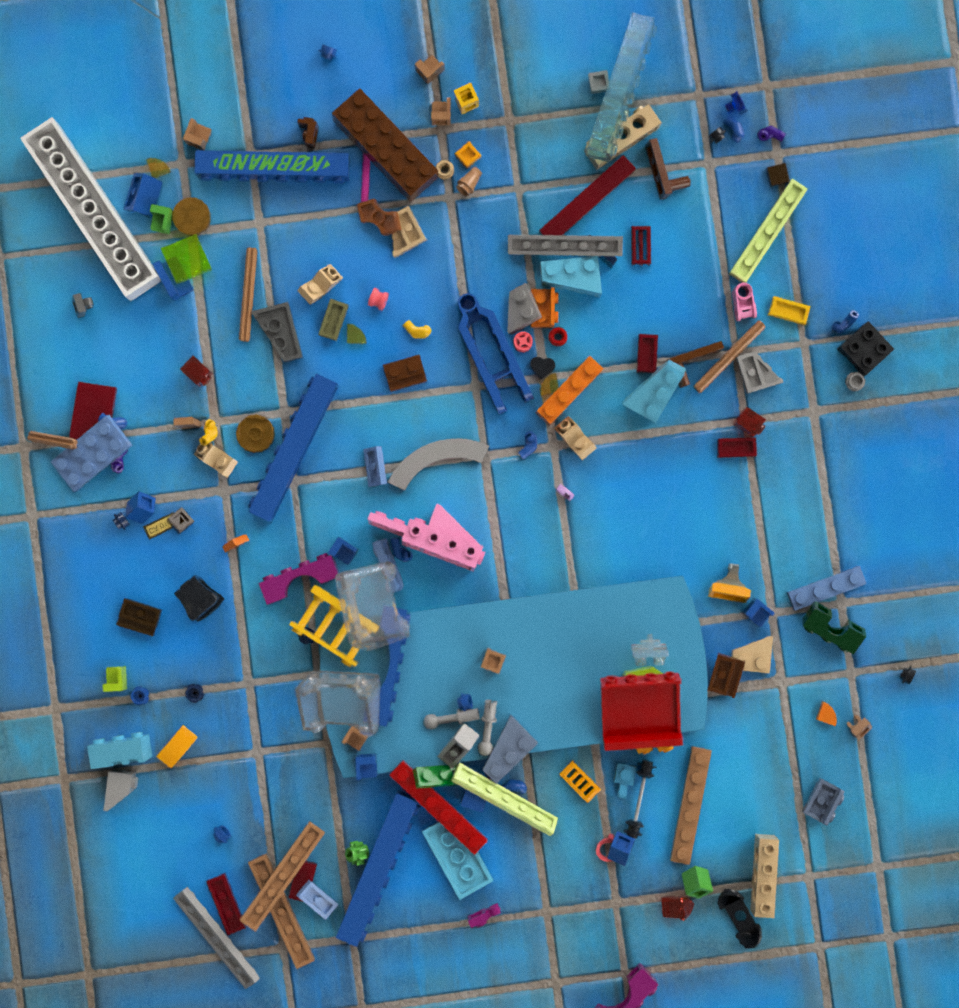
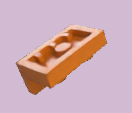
M551 287V289H531L542 316L541 319L531 324V328H554L555 323H558V311H555V304H558V292H555V287Z

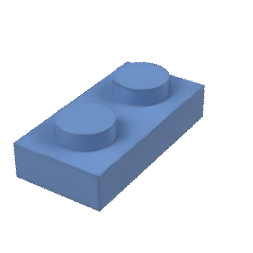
M382 446L363 449L368 486L374 487L387 484Z
M308 880L296 894L298 898L325 920L338 906L335 900L311 880Z

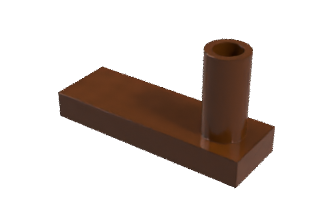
M650 139L645 145L660 200L668 198L672 191L690 187L689 176L669 180L658 139Z
M722 341L669 358L665 362L671 360L684 367L683 363L721 351L724 346ZM686 370L678 384L679 388L690 385Z

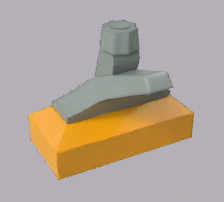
M730 563L728 565V575L711 585L708 597L741 603L748 601L751 590L740 582L738 564Z

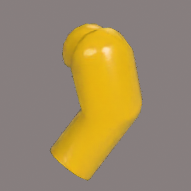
M410 320L403 324L404 329L415 339H425L431 334V328L428 325L415 327Z

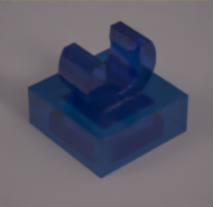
M739 92L731 94L733 101L725 105L727 112L730 114L738 110L741 115L748 110Z

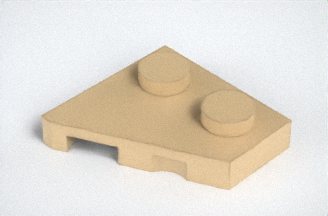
M409 206L398 211L402 231L392 234V253L394 258L427 241Z
M767 636L761 640L732 650L731 656L746 661L743 671L770 673L773 636Z

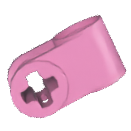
M740 283L732 291L736 321L748 317L757 318L753 289L748 283ZM739 288H743L746 290L745 297H741L739 295Z

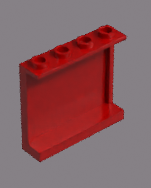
M669 671L664 674L646 673L639 676L628 674L625 677L606 676L605 678H600L602 736L605 751L683 746L680 712V684H682L679 673Z

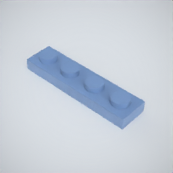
M856 566L789 591L787 595L793 610H798L813 604L814 601L820 602L867 583L861 567Z

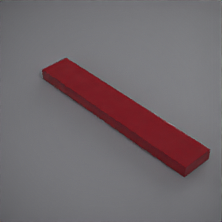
M624 155L621 156L539 230L540 234L564 235L627 179L636 168Z

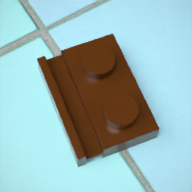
M420 354L383 365L390 392L427 382Z
M718 653L708 691L735 698L746 661Z

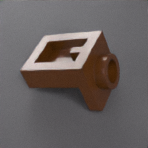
M309 117L298 118L297 123L299 127L307 129L304 130L303 141H305L307 148L315 149L319 129L317 122Z

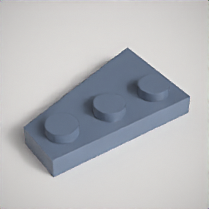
M510 715L492 753L483 767V771L496 784L538 744L512 715Z

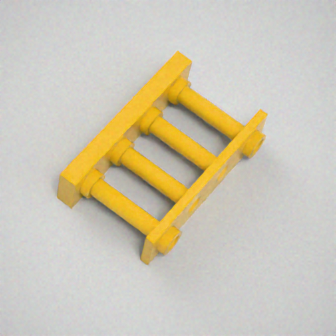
M314 585L310 591L314 594V599L299 623L295 621L290 622L289 625L293 627L292 631L300 636L304 634L342 658L341 662L346 666H357L359 662L354 660V657L368 635L373 632L378 633L381 626L318 585ZM326 601L331 604L329 606L330 610L314 634L307 630L305 626L319 604ZM342 611L347 615L345 617L346 621L332 643L329 644L321 639L336 613ZM359 622L363 625V630L346 655L337 648L352 624Z

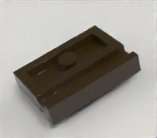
M124 598L116 625L153 637L163 609Z

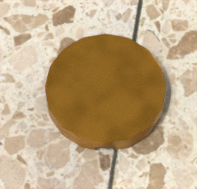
M187 197L175 205L172 212V220L175 227L181 233L188 236H197L209 227L211 213L208 206L202 200L195 197Z
M257 414L249 415L238 424L236 437L239 444L246 451L258 453L265 451L271 446L274 441L275 431L272 423L264 416Z

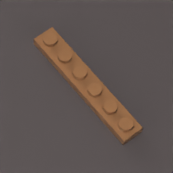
M691 747L670 861L690 865L712 753L710 749Z
M311 821L307 823L240 918L242 923L256 932L321 840L325 831Z
M267 853L248 862L260 890L274 871ZM283 892L270 912L294 965L298 969L313 962L315 957L285 892Z

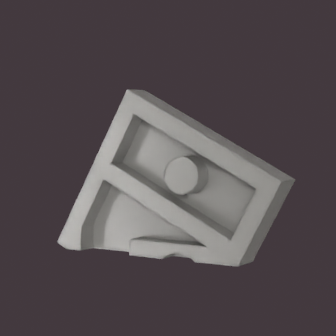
M527 283L509 292L508 334L513 335L542 318Z
M755 351L736 357L747 394L783 383V379L778 377Z

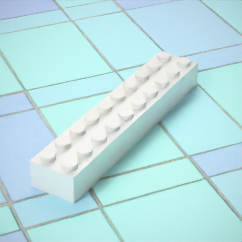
M51 117L22 136L20 139L124 296L132 301L160 283L161 279L154 266L59 123Z

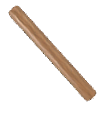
M251 247L246 249L239 340L242 342L250 341L251 311L253 308L257 249Z
M757 321L694 385V389L702 393L765 329L764 323Z

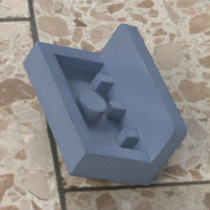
M819 777L802 812L827 826L835 818V810L838 805L842 804L845 791Z

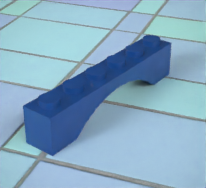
M384 606L381 627L389 644V669L382 687L367 702L363 723L387 727L388 722H392L394 711L390 710L391 703H395L397 691H394L395 683L399 684L401 673L397 672L398 664H402L404 657L401 647L406 645L407 634L404 633L405 625L409 626L411 614H407V609Z

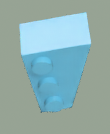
M598 256L540 262V276L543 286L601 297L602 288Z
M668 360L623 400L622 405L656 423L684 376L686 369Z
M143 732L132 733L131 737L124 738V735L114 736L110 741H105V738L93 740V744L87 746L91 769L111 767L118 764L126 765L129 762L135 761L141 763L153 757L149 734L143 735Z

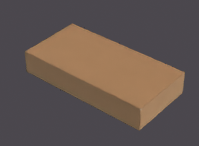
M194 417L173 419L174 426L180 429L201 428L200 421Z

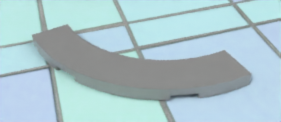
M445 439L432 442L407 456L392 473L388 483L406 490L411 480L423 468L444 459L463 458L482 463L489 445L469 439Z

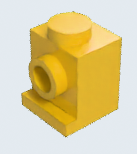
M471 83L453 90L455 101L461 114L479 107V99Z

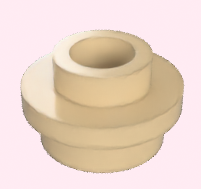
M442 160L437 163L436 169L439 171L438 177L440 179L447 180L453 176L454 166L451 162ZM442 168H447L448 172L442 173L441 170Z

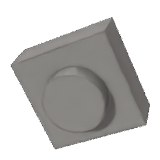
M607 70L588 73L591 94L610 91Z

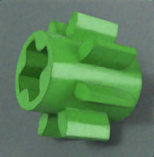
M362 841L350 842V847L345 850L347 861L351 865L356 864V866L365 864L364 859L369 857L367 845L363 844Z

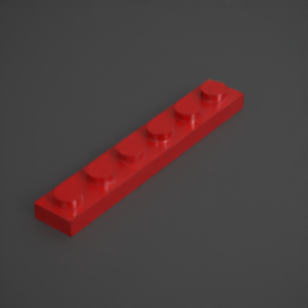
M404 760L389 774L474 855L488 841L477 828L433 787L416 788L413 769Z

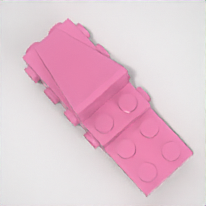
M436 504L429 525L425 524L426 521L415 517L414 520L410 519L406 526L405 522L400 519L394 518V520H390L384 513L376 511L374 514L370 512L368 517L369 525L403 537V546L473 572L477 564L481 565L485 554L482 551L483 546L439 504Z

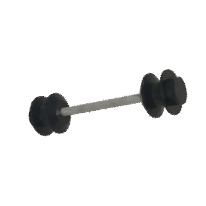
M642 760V763H637L641 768L636 773L642 777L635 816L634 819L625 821L628 829L623 830L628 836L635 839L643 835L639 830L644 825L638 821L646 778L655 777L651 772L656 766L649 760Z

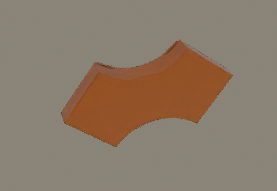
M374 198L357 204L361 223L375 224L383 236L402 231L398 212L382 210Z

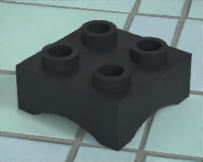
M868 321L840 345L837 350L853 364L859 373L865 376L885 359L894 348Z

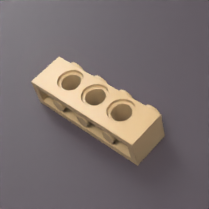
M649 104L645 107H638L633 111L634 114L629 118L627 116L623 117L617 122V126L614 128L608 127L602 132V136L597 139L593 137L586 143L587 146H585L584 152L596 170L660 128L661 121ZM639 122L642 128H635L633 123ZM617 133H624L626 135V138H618ZM608 143L611 148L605 150L601 147V144Z
M755 834L750 909L755 917L774 918L779 851V839L775 835Z

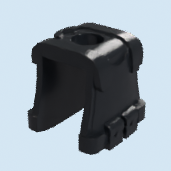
M196 575L183 583L180 589L174 593L183 604L191 621L196 620L197 622L211 615L225 600L221 594L214 591L200 576Z

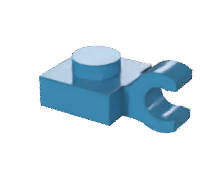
M622 763L616 764L613 782L619 783L618 798L626 799L627 785H634L636 766Z

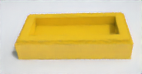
M773 296L768 316L806 325L811 306Z

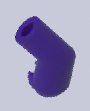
M773 126L762 128L757 133L760 141L775 138L782 142L786 133Z
M129 450L111 463L113 472H123V457Z

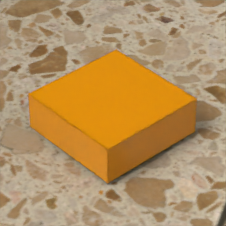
M469 141L455 153V156L467 169L481 158V154Z

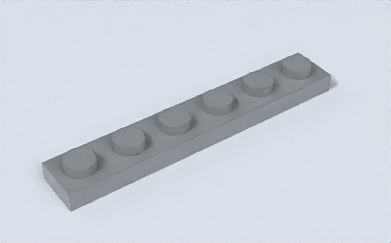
M508 235V254L623 256V236Z
M188 887L173 897L245 989L260 979L255 969L249 965L243 954L237 950L231 939L225 935L219 924L213 920L207 909L202 906Z

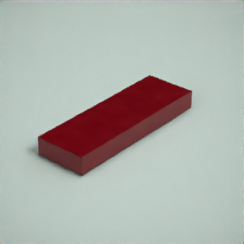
M226 873L208 879L206 882L227 936L245 929L247 926L240 921L242 914Z

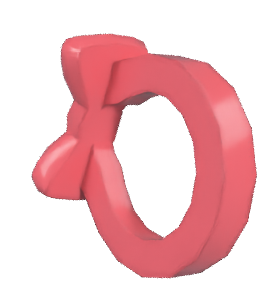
M612 833L608 835V838L599 841L596 847L597 856L605 862H611L612 860L602 855L600 847L605 843L613 842L614 835Z

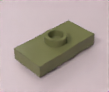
M330 299L318 335L337 341L349 305Z

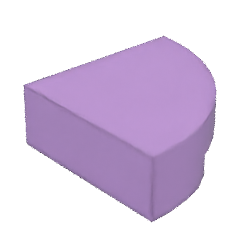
M559 484L556 488V492L569 501L575 496L562 484Z

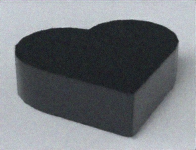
M534 357L531 360L530 367L537 377L542 380L553 372L555 362L551 358Z

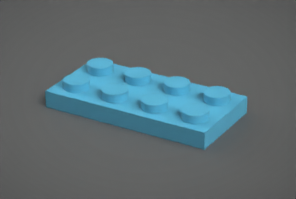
M439 821L422 830L424 837L459 900L493 882V878L479 852L474 855Z

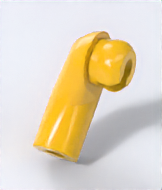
M207 420L205 422V435L199 438L201 445L206 446L217 438L218 433L215 421Z

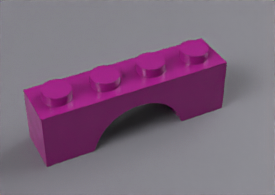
M325 553L317 556V561L312 563L309 560L299 563V568L294 570L291 567L281 570V575L276 577L273 574L263 577V582H260L259 586L266 604H272L287 598L290 584L299 576H312L321 584L341 577L334 557L332 555L328 556Z
M639 963L626 976L629 983V991L626 998L615 1006H604L598 1003L594 1008H640L643 1000L648 995L651 996L656 992L657 980Z

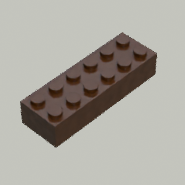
M360 88L332 112L333 122L410 203L438 178L439 171Z

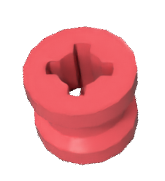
M374 288L370 295L368 306H376L378 310L383 311L389 293L379 292V289Z
M527 332L517 333L513 341L514 348L521 353L529 351L533 343L532 336Z

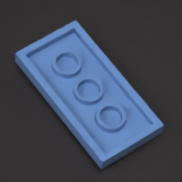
M106 415L77 439L76 449L66 448L51 463L73 492H76L133 445L111 416Z

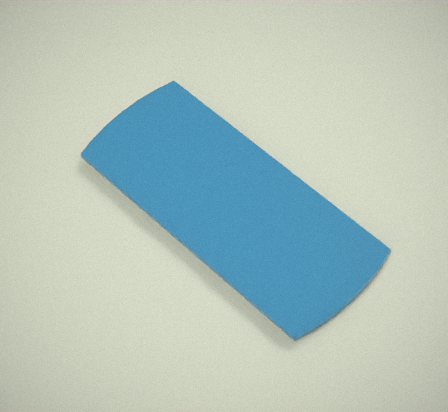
M683 576L408 612L407 614H411L409 626L405 625L404 633L407 634L406 645L401 647L404 657L402 664H398L397 672H401L399 684L395 683L394 691H397L396 702L391 703L390 709L394 711L392 722H388L387 727L363 723L367 702L380 690L389 669V644L382 627L378 633L373 632L366 638L354 657V660L359 662L357 666L352 665L348 667L341 662L342 658L322 645L320 649V684L323 711L333 753L343 778L356 777L355 757L357 754L376 753L377 774L392 772L402 760L412 769L416 767L445 765L446 763L437 756L462 725L459 724V721L438 724L435 729L430 730L424 726L423 720L428 714H434L437 717L457 714L459 709L457 699L460 698L461 693H469L473 701L472 709L478 708L480 716L479 720L463 722V724L465 723L480 736L469 752L458 763L488 759L489 755L483 756L478 752V745L483 741L485 722L481 720V717L484 715L485 700H492L491 703H493V700L497 701L495 714L497 721L492 723L490 739L493 748L510 715L538 742L529 753L603 743L600 678H605L606 676L625 677L623 675L624 671L653 666L663 674L669 671L679 673L682 684H680L681 732L705 729L708 682L705 647L695 605ZM382 616L369 618L381 626ZM345 621L330 623L322 635V639L331 644ZM359 622L353 623L337 649L347 655L362 632L363 625ZM487 648L506 655L499 674L481 668ZM353 723L370 733L360 750L347 743H341Z

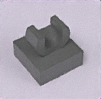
M81 293L72 296V303L77 318L84 317L86 309L93 308L92 298L82 299Z

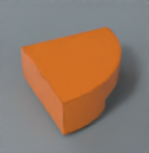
M247 534L236 537L224 544L223 549L225 553L249 541Z
M822 701L816 719L836 726L837 718L834 709Z

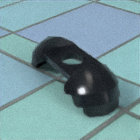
M724 889L718 898L719 909H726L738 930L736 938L740 944L746 949L755 948L762 939L761 926L754 921L743 901L745 898L738 891ZM743 911L746 914V918L740 921L736 919L735 913Z

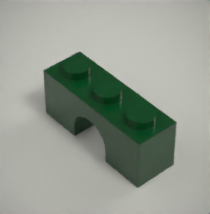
M816 601L813 602L802 618L803 627L811 634L816 633L825 642H832L841 651L846 653L850 652L854 655L866 638L865 628L849 619L840 628L831 627L828 623L832 619V610Z

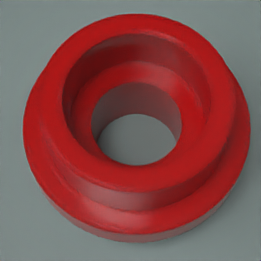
M556 327L550 331L548 338L552 345L559 347L566 343L568 335L563 328ZM560 334L562 338L561 340H556L554 336Z

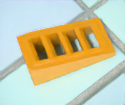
M573 760L559 773L587 803L601 790ZM575 768L577 771L568 778L567 775ZM581 774L582 777L574 784L572 781ZM586 779L588 782L579 789L578 786ZM592 786L593 789L585 795L584 792Z

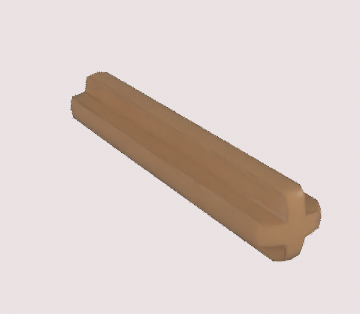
M30 431L27 437L31 442L73 450L77 448L78 441L73 438Z

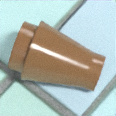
M473 167L457 181V190L465 196L472 194L482 172L478 168Z

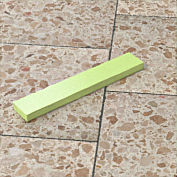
M794 179L790 180L729 275L742 283L748 281L808 190L806 187Z
M461 763L456 766L452 782L549 836L554 834L558 820L556 816L496 784Z

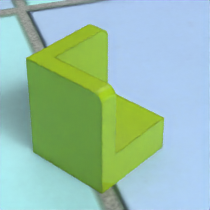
M126 666L106 668L107 683L103 684V692L127 689Z

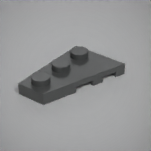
M288 302L251 311L285 363L303 358Z

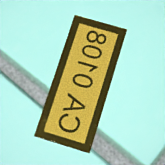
M174 512L143 526L149 539L173 528L166 520Z

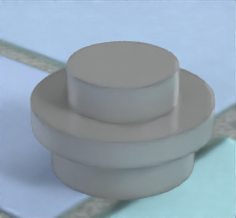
M852 372L846 377L845 384L849 390L859 391L865 385V378L859 372Z

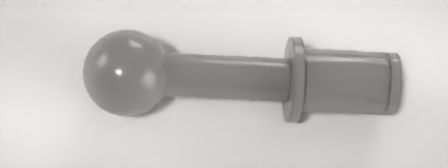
M485 700L484 715L481 717L485 724L483 741L478 745V752L483 756H488L493 751L490 739L492 723L497 721L495 718L497 701L493 700V703H491L492 700Z
M478 708L466 711L458 709L457 714L439 717L434 714H428L425 716L423 723L430 730L435 729L438 724L459 721V724L462 725L463 722L479 720Z

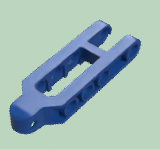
M470 293L460 296L458 307L462 314V319L458 327L459 332L498 414L500 415L508 410L502 401L495 382L507 376H512L525 403L534 399L494 312L480 307L476 297ZM480 320L487 323L508 367L493 375L489 373L484 358L477 348L476 341L469 331L470 325Z

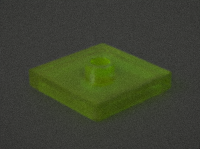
M196 234L161 248L176 284L212 270Z

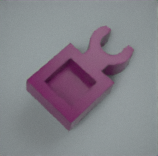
M498 903L469 915L468 923L470 927L476 926V928L485 925L490 917L500 914L501 909Z

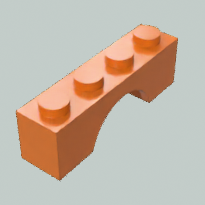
M589 356L536 411V414L550 426L604 368Z

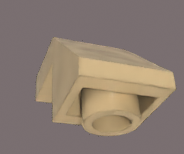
M329 264L320 269L311 281L300 286L297 291L311 305L326 295L343 277Z
M569 416L554 427L555 431L581 460L597 449L594 443L584 435L580 427Z
M212 443L206 446L200 444L194 453L197 458L227 478L238 463V461Z

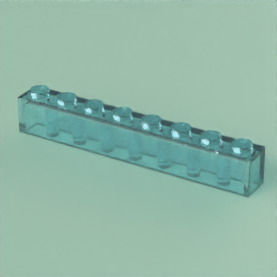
M636 13L631 15L587 146V153L590 158L610 162L612 156H615L617 153L618 144L616 143L618 138L621 139L624 129L622 125L624 121L627 122L629 104L632 105L635 93L633 91L634 88L639 86V73L645 68L646 59L644 58L646 54L650 53L651 37L654 38L656 35L657 26L654 25V17Z

